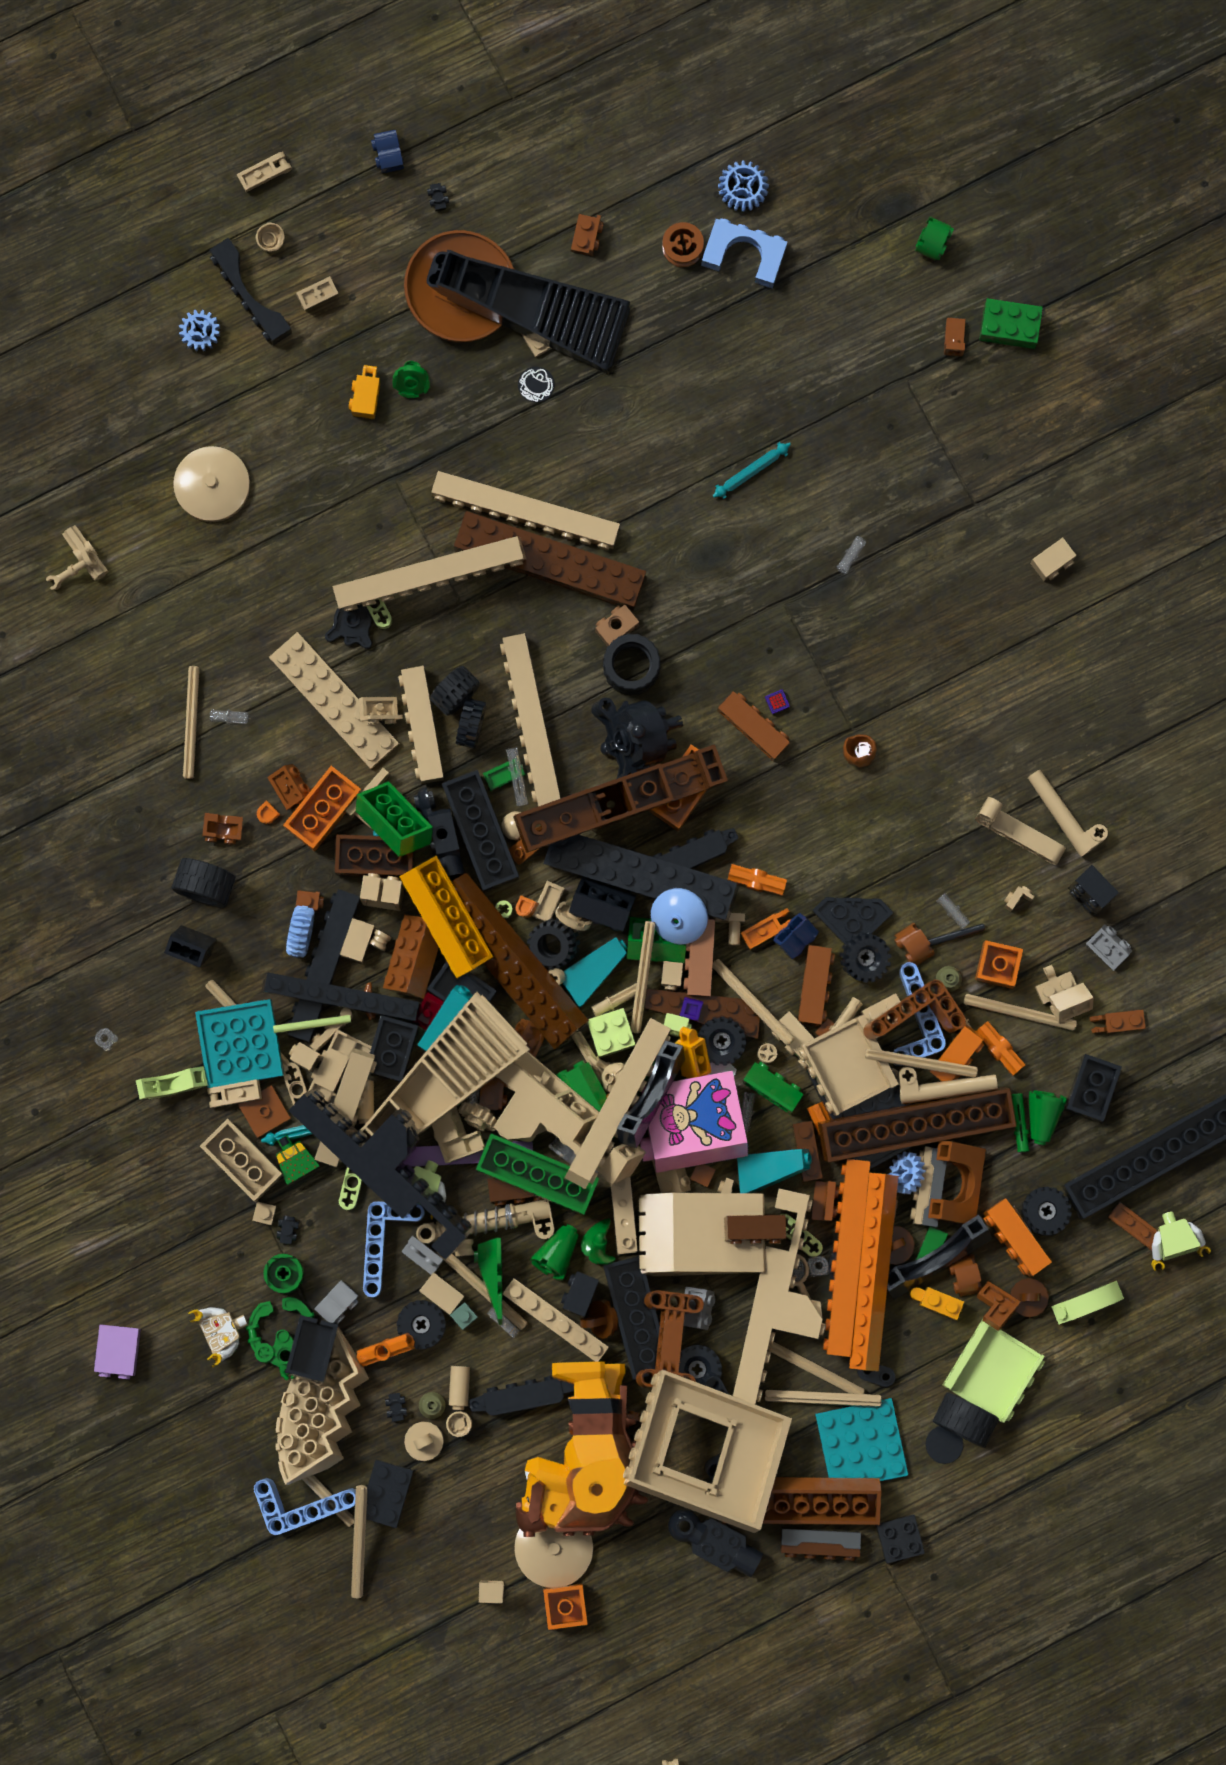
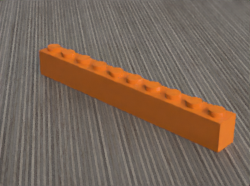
M846 1159V1163H842L841 1167L844 1183L840 1182L839 1194H842V1202H838L837 1205L840 1221H836L835 1225L838 1241H834L833 1244L836 1260H832L831 1272H834V1280H830L829 1283L832 1299H828L827 1311H830V1319H826L825 1322L828 1339L824 1338L823 1350H826L827 1355L851 1357L870 1161Z
M869 1173L849 1366L851 1369L879 1371L899 1176Z

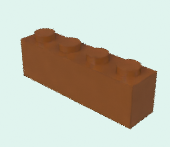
M733 691L718 707L717 711L774 762L789 746V737L782 731L778 732L771 720L761 717V712L752 705L750 707L742 694H736Z
M808 946L798 1021L802 1024L821 1026L822 1022L826 1021L827 1010L823 1009L824 1002L828 1003L829 991H826L827 984H831L832 973L829 972V965L834 963L835 954L831 953L832 948Z

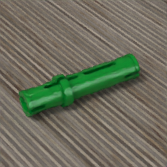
M1023 1093L1012 1094L1016 1121L1013 1133L1016 1136L1017 1153L1029 1152L1027 1136L1029 1130L1026 1127ZM1017 1105H1019L1021 1121H1019ZM1020 1125L1022 1127L1023 1141H1021Z

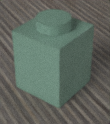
M465 1302L450 1314L462 1330L478 1318Z

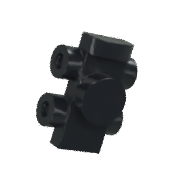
M441 183L430 185V189H427L428 197L432 196L433 198L429 200L430 206L435 207V211L445 210L446 204L449 203L448 196L443 195V193H447L445 185L441 186Z
M284 1216L283 1220L279 1219L278 1227L282 1228L281 1231H277L276 1238L280 1239V1243L291 1244L292 1241H296L297 1233H293V1230H298L299 1222L295 1221V1217Z
M400 1393L388 1394L389 1398L385 1399L386 1407L390 1406V1410H387V1418H392V1422L404 1420L403 1416H407L406 1408H402V1404H405V1397L400 1396Z

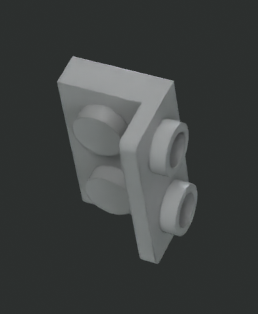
M1104 924L1086 945L1114 971L1130 955L1132 950L1130 949V944L1124 939L1121 940L1111 926L1107 927Z
M414 1236L408 1240V1244L402 1250V1253L431 1275L444 1261Z
M686 1287L685 1294L701 1297L704 1306L698 1313L685 1314L683 1326L708 1330L712 1322V1307L715 1304L714 1291ZM691 1300L689 1303L692 1310L696 1308L694 1300Z

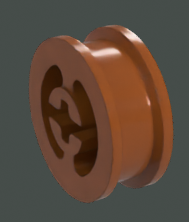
M686 222L670 226L663 236V254L667 261L674 266L689 267L694 265L703 254L704 239L701 231L695 225ZM679 234H683V241L686 245L685 256H683V248L680 244L681 239Z

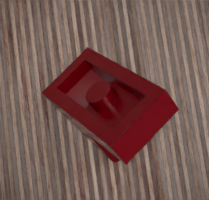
M427 992L417 1011L416 1021L412 1022L427 1030L444 1001Z

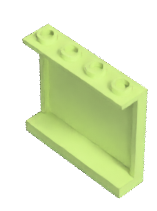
M982 1319L942 1386L999 1418L1000 1422L1005 1423L1006 1420L1009 1422L1014 1414L1012 1409L1015 1404L1019 1405L1025 1396L1022 1394L1024 1389L1032 1385L1035 1379L1032 1377L1036 1370L1040 1371L1044 1365V1355L1037 1353L1004 1331L994 1329L983 1322Z

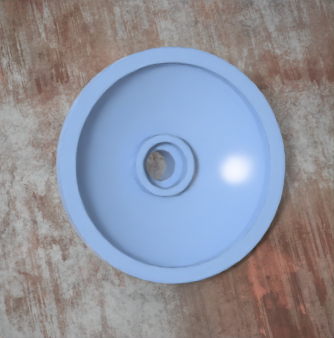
M673 888L661 893L654 901L651 909V921L655 922V930L663 939L682 945L696 941L704 933L708 924V913L705 904L695 893L682 888ZM673 918L678 919L679 923H675Z

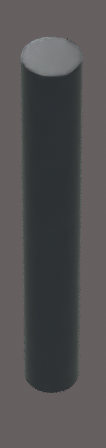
M982 923L928 939L931 947L985 931V926Z

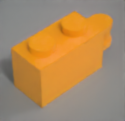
M364 365L362 375H357L356 380L352 382L354 397L353 399L350 398L349 410H351L352 416L375 419L380 389V378H376L377 367ZM366 373L373 374V376H366Z
M682 1027L679 1032L680 1039L675 1042V1044L682 1045L684 1049L685 1061L680 1068L682 1076L696 1078L710 1074L711 1067L705 1039L698 1037L696 1030Z
M917 1287L910 1290V1297L919 1301V1306L953 1320L958 1319L964 1301L926 1287L925 1290Z

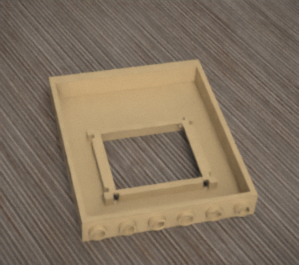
M665 1370L654 1374L651 1380V1385H653L652 1391L648 1393L645 1401L647 1404L646 1411H643L640 1417L642 1424L634 1437L636 1441L635 1448H632L629 1454L631 1461L623 1474V1478H625L624 1485L752 1533L760 1531L792 1418ZM679 1409L728 1427L712 1484L663 1466Z

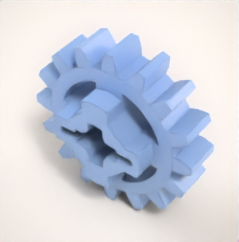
M194 310V315L187 313L188 319L182 318L184 325H179L180 330H183L179 332L180 337H184L182 339L183 344L188 342V348L190 349L194 346L195 351H198L199 347L203 351H205V346L212 348L211 342L217 343L218 341L215 336H220V332L216 331L220 329L219 324H215L217 322L216 317L211 319L212 314L209 312L205 315L204 310L200 314L196 310ZM191 324V329L187 333L188 326ZM196 326L203 330L204 336L196 330ZM212 328V333L210 337H208V332Z
M903 1152L902 1155L898 1154V1159L892 1160L894 1165L889 1167L892 1170V1173H889V1175L899 1176L898 1193L911 1194V1191L916 1192V1186L921 1187L920 1180L925 1179L922 1176V1173L926 1172V1170L922 1169L924 1162H920L921 1157L916 1156L917 1154Z

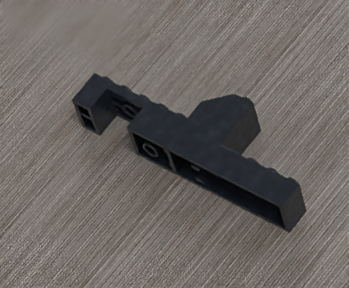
M311 1089L304 1093L290 1108L289 1112L402 1219L420 1203L446 1228V1231L433 1243L432 1247L445 1260L454 1253L474 1230L471 1228L472 1225L468 1220L458 1216V1212L453 1206H448L438 1192H433L429 1188L427 1181L423 1178L419 1179L414 1174V1169L404 1164L406 1159L416 1150V1143L419 1141L412 1115L400 1108L391 1114L367 1140V1135L363 1131L352 1126L353 1122L348 1117H343L334 1104H329L324 1099L323 1093L319 1090Z

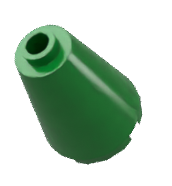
M1034 1090V1092L1029 1091L1030 1132L1034 1143L1046 1145V1142H1050L1067 1103L1066 1096L1060 1095V1098H1057L1054 1095L1055 1093Z
M571 1225L561 1226L531 1257L532 1265L546 1275L548 1273L553 1274V1279L563 1280L579 1236L576 1233L577 1229Z

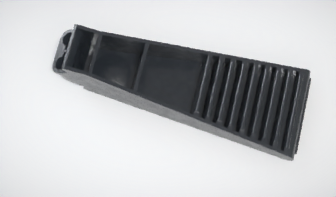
M451 250L438 252L434 256L426 280L432 289L447 297V300L605 373H608L609 368L612 367L630 312V301L477 260Z

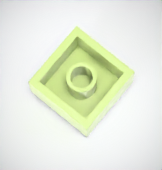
M624 1008L588 1019L587 1025L599 1058L635 1047Z

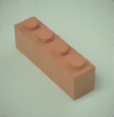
M708 917V924L704 933L696 941L686 944V951H690L689 959H685V970H688V978H684V989H687V995H711L715 917Z

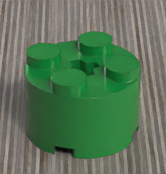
M929 217L926 222L927 227L923 228L914 251L933 260H939L947 247L945 244L950 239L954 228L933 217Z
M278 1254L272 1257L265 1265L264 1280L273 1291L291 1293L302 1284L304 1268L301 1262L294 1256ZM283 1268L289 1272L285 1279L279 1276V1272H282Z

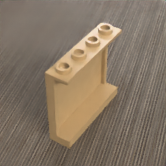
M860 1015L800 1045V1056L803 1061L807 1060L810 1066L808 1072L812 1079H816L818 1083L816 1086L821 1096L824 1095L827 1101L825 1106L830 1114L833 1113L834 1116L888 1088L898 1085L889 1063L865 1058L866 1049L882 1050L877 1039L869 1040L863 1033L864 1026L868 1024L865 1015Z

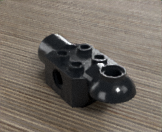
M425 785L413 796L417 811H421L422 816L433 827V841L430 844L432 853L437 855L449 879L460 877L465 872L450 809H442L432 812L431 809L436 808L432 790L427 791ZM441 833L447 834V837L445 839H439L438 835Z
M686 1509L679 1510L670 1517L668 1528L671 1536L680 1542H691L693 1554L726 1572L734 1568L746 1576L752 1577L763 1553L746 1544V1537L711 1517L701 1523L695 1513ZM682 1521L690 1523V1529L686 1532L679 1529V1524Z

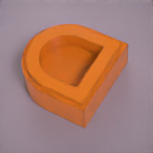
M267 800L257 810V818L263 824H270L280 816Z
M520 896L516 904V912L523 918H529L535 913L539 903Z

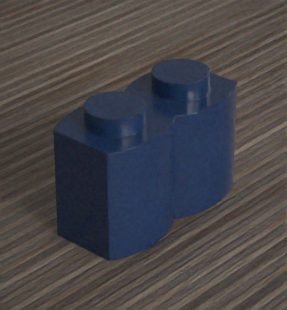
M396 129L374 134V140H371L373 151L378 153V157L375 158L377 169L381 168L382 173L404 169Z
M799 913L790 920L787 927L783 928L775 936L773 941L787 956L793 959L802 953L805 945L815 940L819 931L805 916Z

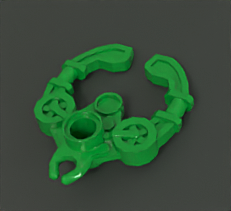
M282 1298L283 1310L288 1312L298 1310L303 1316L315 1317L314 1313H311L308 1307L297 1298ZM270 1301L262 1302L254 1309L248 1326H246L250 1338L248 1343L251 1344L258 1361L261 1363H271L279 1367L281 1376L287 1381L289 1376L285 1374L288 1361H282V1355L285 1352H291L293 1339L286 1330L282 1329L276 1334L274 1346L260 1342L262 1341L261 1337H257L256 1329L259 1328L260 1318L268 1317L274 1312Z

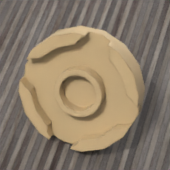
M567 902L559 903L555 911L559 921L574 929V933L578 930L585 931L590 928L591 920L578 918L569 913L570 905H566Z
M419 1422L409 1428L405 1435L404 1443L411 1457L416 1460L427 1461L440 1453L444 1439L442 1432L436 1425L430 1422Z

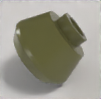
M946 966L937 972L936 980L941 981L948 992H953L960 987L962 976L955 967Z
M428 1392L421 1397L419 1410L426 1418H438L445 1410V1400L436 1392Z

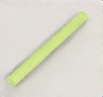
M350 1015L274 1025L273 1030L274 1033L350 1023L351 1018Z

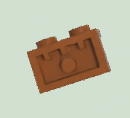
M579 214L571 252L593 256L594 250L598 251L600 240L597 239L598 233H602L604 222H601L600 215H597L596 218Z
M293 764L284 765L267 777L286 810L303 801L310 792L308 785L300 777V771Z
M521 1019L517 1023L515 1031L527 1043L530 1049L528 1052L536 1057L545 1037L531 1021Z
M494 1077L480 1088L479 1105L489 1110L502 1111L503 1107L507 1106V1095H503L504 1087H507L506 1083L500 1078Z

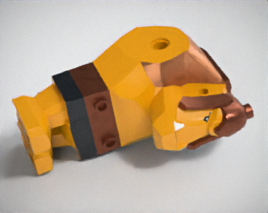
M605 1362L552 1363V1378L574 1384V1396L568 1398L573 1414V1421H569V1433L573 1437L567 1443L564 1450V1465L542 1457H535L527 1461L525 1468L527 1479L525 1496L522 1498V1502L516 1503V1521L519 1529L523 1531V1537H535V1533L546 1532L548 1528L555 1529L556 1533L563 1532V1536H575V1532H583V1536L595 1535L594 1532L605 1531L618 1523L623 1526H632L634 1524L633 1521L626 1515L628 1513L626 1511L629 1505L647 1503L648 1498L639 1494V1490L624 1485L625 1478H623L626 1467H629L631 1461L629 1454L636 1444L635 1441H631L626 1432V1428L636 1424V1420L626 1415L627 1386H622V1380L625 1376V1364H605Z

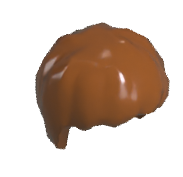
M858 734L848 737L843 746L845 760L850 765H855L859 768L870 765L877 752L876 742L868 735Z

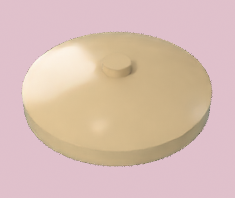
M203 447L191 452L180 462L175 472L174 492L180 506L187 514L201 521L219 522L232 517L244 506L249 495L250 479L244 463L233 452L221 447Z
M548 1528L546 1532L535 1533V1537H523V1531L519 1529L516 1536L515 1557L518 1566L528 1579L540 1586L554 1588L572 1584L585 1573L592 1559L591 1535L583 1536V1532H575V1536H563V1532L556 1533L555 1529Z

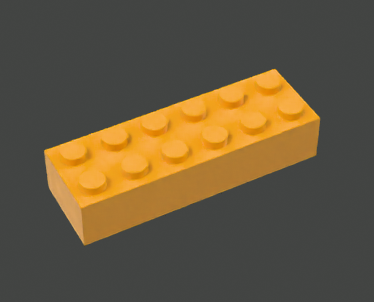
M437 856L399 876L456 978L475 969L493 957Z

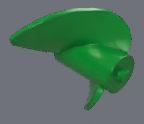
M609 1218L593 1225L581 1241L582 1252L584 1255L589 1256V1260L592 1263L610 1264L615 1262V1257L605 1254L607 1246L605 1236L611 1222Z

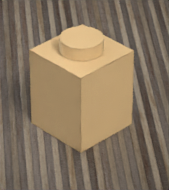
M663 962L661 986H665V990L676 991V988L681 987L683 963Z

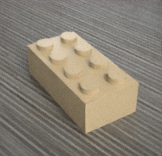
M229 1119L221 1124L200 1145L254 1202H257L283 1176Z

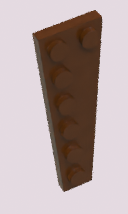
M647 989L645 1009L680 1016L684 997L703 1001L698 1021L689 1019V1021L704 1025L707 1020H711L715 1016L732 1017L733 1020H737L741 1027H743L746 1037L758 1039L760 1017L743 999L711 995H687V993L654 989Z

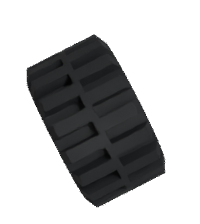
M460 666L440 682L433 691L430 700L446 716L452 715L465 704L467 698H471L474 695L480 681L466 667Z
M551 918L533 928V931L529 934L531 938L527 939V944H530L528 948L545 968L558 969L576 957V953L579 951L577 945L580 944V940H577L576 937L579 935L578 932L574 933V929L563 924L558 918L555 920ZM547 934H553L560 940L561 951L559 954L550 951L547 947Z

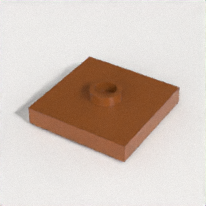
M272 1085L261 1091L262 1099L238 1104L257 1138L291 1119Z

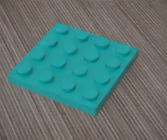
M272 999L195 1012L208 1084L207 1088L284 1075L278 1034L274 1033L273 1030L276 1022Z
M892 1398L881 1400V1406L879 1407L850 1406L815 1414L828 1478H880V1481L908 1475Z

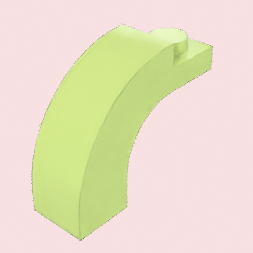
M204 1067L189 1068L173 1074L136 1080L140 1099L170 1096L208 1085Z
M1114 1281L1051 1307L1058 1324H1062L1123 1300L1124 1297L1117 1281Z

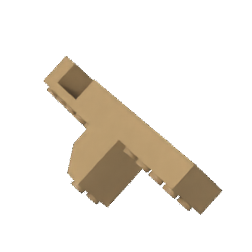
M526 1052L495 1076L505 1082L506 1086L515 1091L493 1128L498 1131L500 1136L507 1140L518 1139L524 1142H532L537 1134L549 1131L555 1134L561 1143L570 1147L575 1155H577L599 1112L532 1054ZM625 1144L619 1145L609 1153H604L603 1157L606 1160L601 1169L597 1167L596 1171L607 1182L617 1183L633 1174L646 1152L639 1146L634 1148Z
M783 1189L778 1191L775 1208L798 1213L790 1250L786 1251L766 1246L765 1272H761L733 1393L734 1397L755 1405L756 1401H761L763 1390L759 1389L760 1383L765 1382L767 1371L764 1370V1365L769 1363L771 1356L768 1347L769 1344H773L775 1332H772V1329L817 1339L819 1335L823 1336L825 1324L822 1323L821 1302L811 1300L807 1295L789 1291V1288H794L796 1277L792 1276L793 1270L798 1269L800 1258L797 1257L798 1249L802 1250L804 1238H801L802 1230L806 1231L808 1219H805L806 1211H811L813 1200H809L810 1195Z

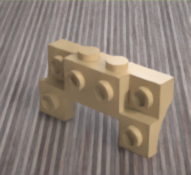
M337 1030L328 1050H324L320 1056L321 1065L319 1068L314 1069L311 1076L313 1081L308 1091L311 1089L319 1090L323 1093L324 1099L329 1104H334L337 1095L335 1091L345 1072L352 1049L355 1048L370 1053L372 1046Z
M457 1107L432 1125L434 1138L440 1146L445 1163H451L463 1157L473 1155L485 1148L480 1131L466 1134Z

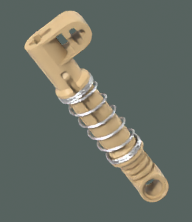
M545 1199L520 1205L506 1204L505 1208L500 1209L496 1206L495 1210L488 1211V1209H485V1212L478 1213L475 1211L474 1214L468 1215L465 1213L462 1216L471 1223V1228L474 1230L471 1234L474 1236L480 1232L486 1234L490 1230L497 1232V1229L500 1228L507 1230L509 1226L511 1229H514L519 1224L533 1222L535 1233L541 1239L550 1238L554 1232L549 1201ZM550 1218L551 1222L545 1223L546 1227H550V1230L547 1231L546 1235H543V1232H539V1228H542V1225H536L535 1221ZM439 1221L436 1224L434 1222L423 1224L417 1229L416 1236L422 1243L435 1242L446 1231V1228ZM423 1228L431 1230L432 1235L429 1239L421 1237V1230Z

